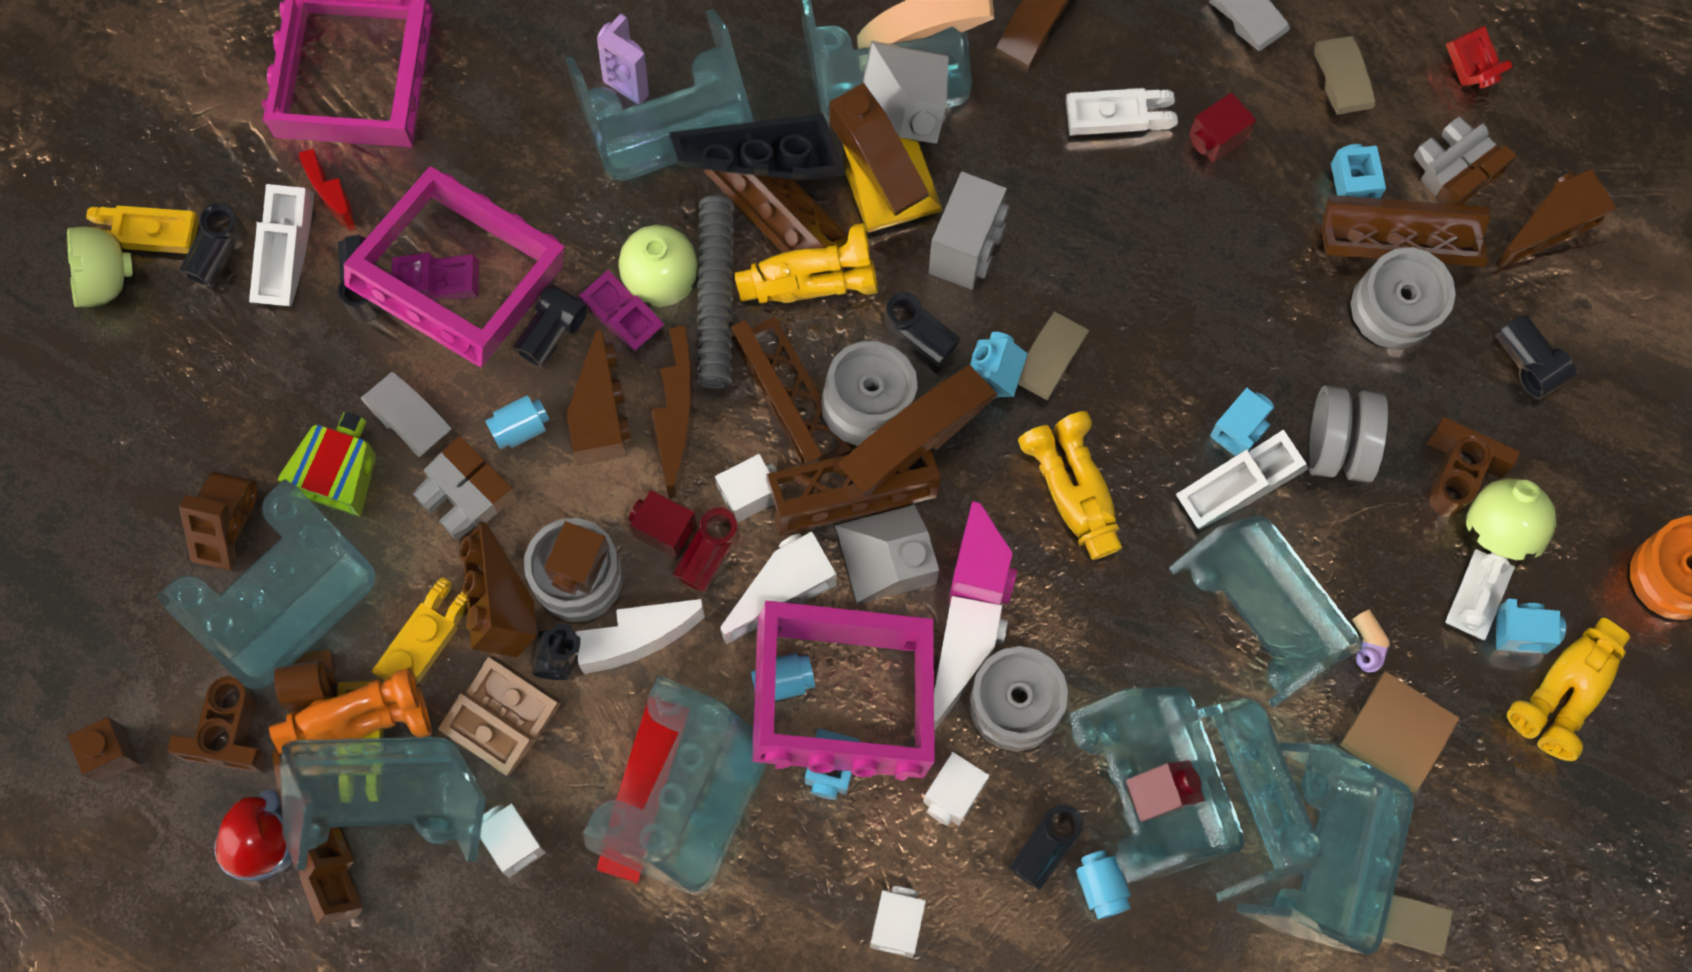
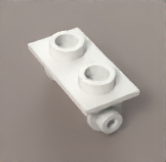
M1475 549L1445 623L1482 640L1486 639L1515 568L1507 561L1508 558L1493 552L1486 554Z

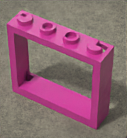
M285 0L280 2L281 28L275 31L273 40L276 53L274 64L269 65L267 71V82L270 87L268 99H263L261 104L264 109L263 122L267 124L273 137L413 147L434 14L430 0ZM308 13L406 20L390 121L290 114Z
M429 166L344 263L345 286L482 368L562 269L565 246L553 235L542 233L527 224L519 215L509 213L493 204L484 194L475 193L463 186L452 175L441 173ZM431 198L537 260V263L482 330L374 265Z
M765 600L757 624L752 762L775 764V769H784L789 766L808 767L810 771L815 773L843 770L852 771V774L858 777H872L877 774L895 775V778L901 781H905L907 777L924 778L935 762L933 619ZM777 637L915 651V748L774 734Z

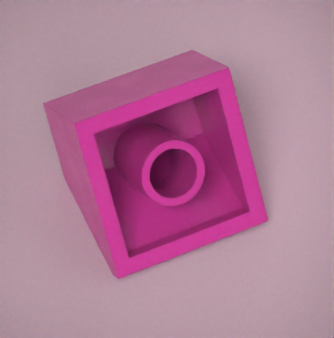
M972 501L948 604L951 603V598L954 596L1000 605V603L1008 605L1018 569L1010 567L1013 553L981 503Z

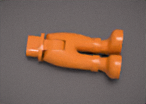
M409 667L394 672L384 682L377 679L369 682L367 686L327 700L314 701L302 711L298 710L287 714V721L269 726L271 739L279 754L297 749L299 754L307 753V745L313 752L338 747L362 739L382 728L386 729L396 726V722H404L411 733L417 738H425L432 734L429 713L420 687H417L415 675Z

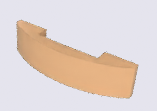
M906 0L893 6L874 18L858 34L860 70L862 72L865 71L871 40L907 46L950 27H954L959 32H964L994 19L993 0Z

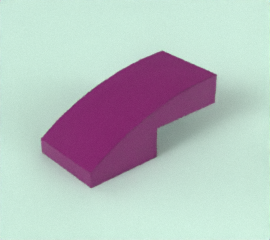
M430 253L392 257L391 275L432 300L478 297L479 260L473 254L439 259L434 258Z
M609 270L602 274L578 297V299L589 305V311L608 330L634 352L664 326V323L637 295L634 297Z

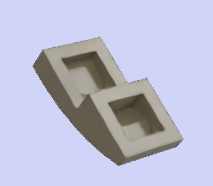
M1353 36L1315 42L1314 55L1326 77L1325 92L1336 114L1375 108V98L1370 78Z
M1054 311L1027 354L1018 385L1048 401L1064 377L1069 364L1085 342L1090 330Z
M1359 888L1349 932L1388 944L1399 943L1440 956L1445 953L1453 910L1405 897Z

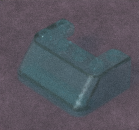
M286 479L265 497L262 505V513L265 520L282 538L224 592L218 596L199 577L184 575L173 580L156 596L163 607L244 686L251 689H262L271 685L274 682V670L276 667L292 665L366 596L375 583L373 566L295 485Z
M658 675L648 696V712L651 718L658 724L679 732L677 739L644 809L641 810L620 800L604 801L594 809L583 831L586 849L686 893L700 894L713 886L768 763L752 762L754 728L719 700Z
M1182 687L1124 689L1068 714L1072 724V736L1076 745L1091 755H1106L1109 763L1110 779L1119 791L1124 806L1123 814L1125 821L1132 828L1134 835L1120 840L1116 853L1117 865L1125 875L1127 883L1166 876L1242 850L1244 836L1196 705L1185 689ZM1190 760L1201 779V791L1205 802L1164 818L1140 822L1126 780L1167 763Z

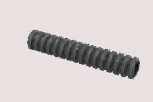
M712 195L699 201V209L701 210L699 212V221L701 222L699 224V232L701 234L698 237V243L700 244L698 247V254L700 255L698 258V266L700 267L698 269V277L700 278L698 289L700 291L698 292L697 300L700 303L697 304V312L699 313L697 323L700 326L697 327V335L699 336L697 339V347L699 348L697 359L699 361L696 363V370L699 373L696 375V382L703 387L717 389L732 383V375L730 374L732 371V363L730 362L732 360V351L730 349L732 348L733 340L730 337L732 336L731 325L733 324V317L730 314L733 312V305L731 304L733 301V293L731 292L733 290V281L731 280L733 278V270L731 268L733 267L732 256L734 248L731 245L734 243V236L732 235L734 232V225L732 224L734 221V213L732 212L734 210V202L725 196Z

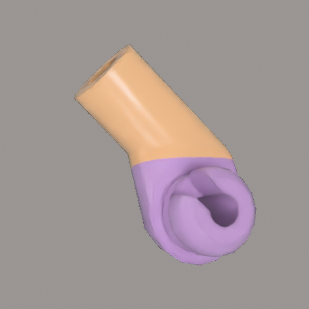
M1369 609L1354 617L1352 621L1363 637L1356 655V663L1363 671L1375 672L1383 666L1390 642Z

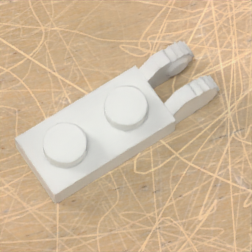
M1144 88L1069 93L1066 96L1070 135L1143 131L1147 130V128L1153 131L1173 128L1178 124L1175 112H1148L1147 108H1167L1175 102L1174 92L1172 90L1145 91Z

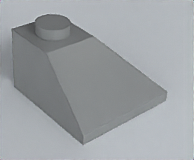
M871 40L862 83H865L886 112L899 137L937 144L947 101L948 55Z
M915 505L835 525L857 605L937 584L939 575L938 564L928 531Z

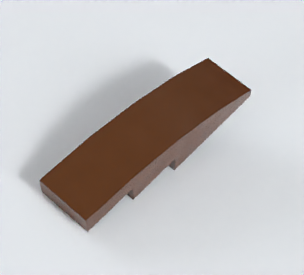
M685 325L669 328L676 366L660 369L667 407L651 410L669 499L678 497L688 460L693 423V376Z
M968 365L903 409L864 440L837 465L868 498L898 470L901 474L904 473L930 448L933 447L935 450L940 448L996 398L998 394L971 365Z
M307 746V753L299 754L297 749L279 754L276 749L272 754L279 801L296 867L316 923L320 925L357 918L363 910V906L347 872L354 863V860L338 826L345 814L317 751L313 752Z

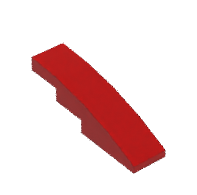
M649 697L613 808L597 871L639 883L666 803L665 797L679 758L678 751L691 716L690 709Z

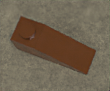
M864 82L830 101V126L894 216L929 197L926 186L886 112Z
M1592 169L1578 175L1575 172L1567 173L1553 183L1554 189L1496 262L1499 269L1600 227L1606 222L1616 207Z

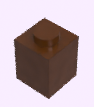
M565 521L544 567L549 579L553 580L551 584L555 588L569 594H576L577 590L590 594L610 549L606 537Z
M109 717L67 735L81 775L99 784L140 765L126 728Z

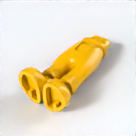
M864 223L855 224L850 228L848 240L841 247L832 245L827 246V248L792 250L767 258L759 264L752 263L749 270L735 272V281L741 302L758 299L760 304L767 303V301L790 303L835 294L843 295L847 294V290H856L864 295L878 293L877 278L873 260L870 257L868 237ZM841 267H854L845 272L841 269ZM830 270L833 271V272H831V273H824V274H816V275H813V273H817V272L830 271Z
M1081 411L1060 420L1053 428V432L1048 425L1031 429L1018 438V443L1024 453L1035 457L1041 463L1039 465L1041 474L1046 479L1050 494L1061 517L1073 533L1080 537L1078 539L1079 546L1086 545L1091 559L1097 560L1121 550L1122 546L1116 534L1120 528L1116 523L1110 492L1102 474L1091 458L1092 455L1087 446L1084 447V436L1089 432L1092 420L1087 411ZM1055 437L1066 454V460L1072 468L1078 486L1072 483L1061 456H1058L1055 448Z
M1601 618L1594 628L1586 629L1582 637L1568 646L1555 661L1540 688L1532 695L1531 702L1516 701L1511 705L1507 712V719L1510 724L1525 738L1537 737L1546 725L1549 713H1553L1568 689L1573 688V693L1568 702L1561 708L1555 718V722L1544 732L1537 745L1544 752L1561 760H1577L1583 751V744L1574 732L1581 729L1584 720L1600 704L1611 687L1620 661L1625 656L1626 652L1623 647L1630 639V635L1607 618Z

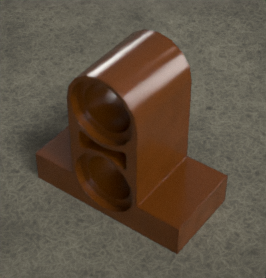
M1442 417L1432 429L1426 442L1427 445L1447 453L1430 490L1429 502L1431 507L1439 515L1446 517L1456 516L1461 513L1477 495L1486 472L1502 479L1515 466L1520 451ZM1461 452L1470 454L1474 458L1475 464H1469L1461 457ZM1445 487H1452L1457 490L1461 500L1451 498L1447 494Z
M212 472L197 497L185 495L179 510L191 562L232 570L237 560L235 542L256 502L258 489L255 480Z
M331 649L287 656L288 666L276 667L274 670V685L277 699L280 705L289 713L298 710L302 711L314 701L327 700L337 696L338 688L334 652Z
M224 676L216 679L209 686L206 693L195 738L171 735L167 752L180 760L264 773L268 756L256 748L246 747L257 704L254 692L237 678ZM239 691L240 698L237 704L225 709L224 701L226 696L231 692ZM228 732L229 741L227 745L221 750L214 751L213 743L215 738L219 734Z

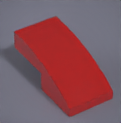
M314 149L299 152L298 155L306 175L325 208L349 232L356 230L357 227L348 195L339 178L326 180L323 166Z

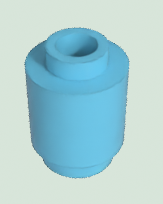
M526 395L492 412L494 416L485 420L501 450L509 445L512 449L546 432L543 423L550 419L539 398L531 402L529 396Z
M796 652L776 657L775 701L806 694V689L816 687L808 654L798 656ZM751 671L753 685L755 689L756 671Z
M1106 850L1081 858L1083 866L1077 868L1076 873L1089 910L1095 911L1097 919L1107 918L1131 909L1128 901L1131 893L1118 857H1108Z

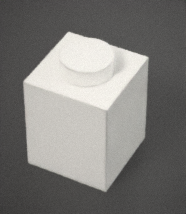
M760 454L715 476L717 490L728 510L734 514L737 523L774 504L766 477L768 473L777 472L772 463L765 465Z
M952 752L924 796L923 803L929 806L927 813L944 825L949 826L952 821L960 826L986 785L990 775Z
M512 803L507 807L501 804L492 808L481 817L482 824L474 828L501 871L509 878L546 853Z
M892 886L891 892L882 891L870 948L913 958L926 902L925 900L917 899V891L898 886Z

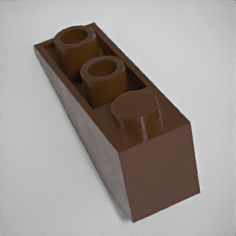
M602 330L595 331L567 411L572 448L578 466L625 457L624 442L632 441L627 417L619 418L617 405L624 404V396L620 379L613 381L610 368L618 366L613 342L605 343Z
M480 522L473 532L463 539L459 551L460 559L464 565L463 593L467 596L468 614L466 617V628L470 631L471 649L518 658L538 636L534 600L487 523Z

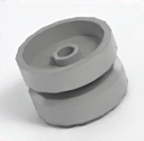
M1413 247L1398 248L1381 256L1354 287L1350 302L1352 316L1361 333L1373 343L1390 349L1409 348L1423 341L1443 323L1452 311L1456 293L1453 277L1442 261L1424 250Z
M860 341L844 347L831 362L821 399L822 417L830 431L844 442L859 446L880 427L912 404L918 385L916 371L908 357L895 347L878 341Z
M1330 385L1321 387L1313 410L1308 442V468L1311 475L1333 478L1343 466V471L1348 480L1370 483L1375 479L1383 457L1388 425V404L1383 392L1361 390L1352 401L1345 387Z
M580 518L559 519L544 526L530 540L524 556L525 577L540 606L554 618L570 623L590 621L606 613L617 601L623 585L622 564L609 535L597 524ZM565 521L602 534L608 542L610 549L590 594L579 590L576 591V594H569L555 588L551 584L553 580L549 579L544 568Z
M1022 646L1001 649L985 660L975 676L969 702L974 726L985 740L997 748L1015 752L1036 748L1051 737L1065 713L1068 699L1065 676L1053 659L1037 649ZM1016 694L1018 699L1024 697L1026 701L1024 703H1016L1011 695Z

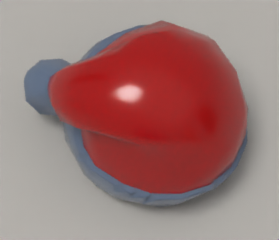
M263 790L259 797L242 798L230 808L222 820L215 841L214 852L220 868L226 874L236 879L262 881L283 872L294 860L283 814L278 809L280 805L279 795L274 790Z

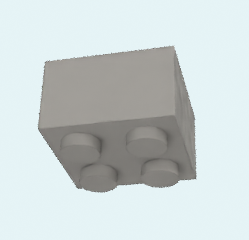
M961 171L932 238L928 274L973 290L978 277L985 279L993 259L991 254L994 245L1000 244L1007 225L1005 220L1010 209V205L1004 203L1007 188Z

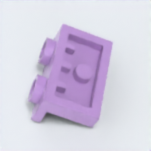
M619 14L612 23L608 22L602 27L597 37L603 82L640 106L649 96L645 53L636 42L630 40L628 18L623 14Z

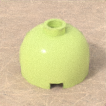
M658 224L642 227L631 234L621 248L618 263L623 286L634 297L637 295L643 302H648L654 307L673 305L688 296L693 289L692 285L696 281V276L698 277L699 269L695 249L687 237L671 226Z
M79 226L67 229L68 262L71 268L70 282L74 306L94 307L107 304L116 299L123 289L124 277H132L131 254L122 253L119 241L111 233L100 228Z
M1500 479L1485 486L1475 498L1466 515V526L1469 532L1473 526L1480 535L1477 542L1499 556L1523 560L1526 554L1536 553V558L1542 555L1554 535L1556 528L1555 506L1550 497L1531 481Z

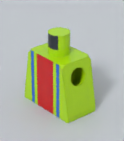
M344 412L336 430L320 425L312 426L281 472L278 481L288 493L360 517L376 454L368 442L360 439L367 421L356 414Z

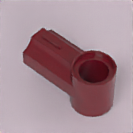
M718 507L708 510L702 516L700 528L674 571V578L696 591L706 593L727 554L736 546L740 537L737 520L732 512ZM717 522H725L731 526V530L726 537L716 539L709 535L711 526Z

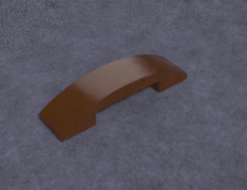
M1022 0L1001 36L995 52L1029 69L1047 42L1050 30L1070 0Z

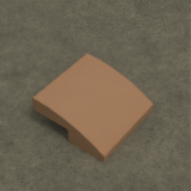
M488 656L467 692L459 694L438 730L506 776H510L544 731L562 701L496 657Z
M1384 671L1377 680L1364 706L1355 716L1339 746L1412 793H1415L1437 760L1459 717Z

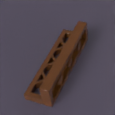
M705 170V173L782 253L797 249L827 248V246L832 245L841 247L848 240V235L794 180ZM824 234L828 235L834 242H830Z
M1328 195L1321 232L1326 255L1379 259L1394 249L1413 247L1430 252L1444 264L1486 267L1489 256L1484 236L1491 215L1488 207ZM1335 238H1347L1352 242L1335 241ZM1377 241H1385L1392 245H1383ZM1417 244L1428 245L1431 248H1422ZM1457 247L1473 248L1474 252L1462 251Z
M774 316L752 328L749 327L746 320L731 326L735 347L802 465L848 455L852 452L849 444L830 431L827 424L826 426L818 424L820 417H822V397L776 317ZM772 331L779 342L775 355L764 353L757 338ZM782 351H784L788 359L781 357ZM778 365L795 370L798 377L794 389L782 385L776 374ZM801 383L803 384L807 392L799 390ZM797 398L814 403L817 411L813 422L801 418L794 406ZM815 432L833 436L838 448L822 455L814 441Z
M931 449L921 457L925 467L914 470L907 469L902 474L898 470L896 474H893L868 498L855 484H852V480L837 465L847 455L768 473L766 481L776 508L775 525L779 536L937 498L941 476ZM835 472L847 478L842 487L830 489L818 482L823 474ZM795 481L807 487L802 497L784 501L779 484Z

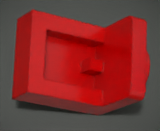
M1485 26L1478 27L1445 43L1462 86L1478 84L1480 89L1488 87L1502 80L1500 73L1513 67L1510 60L1499 62Z

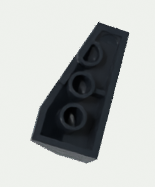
M823 113L669 132V141L679 167L788 180H810L841 176L845 173L844 165Z

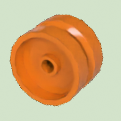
M1690 515L1671 520L1637 547L1630 562V580L1637 597L1649 610L1668 619L1688 620L1692 618V516Z

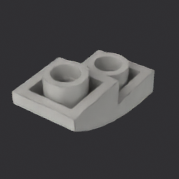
M1209 0L1210 4L1234 22L1235 32L1258 51H1261L1290 30L1287 21L1269 0Z
M393 372L388 374L360 398L387 429L392 427L418 457L452 429L415 390Z

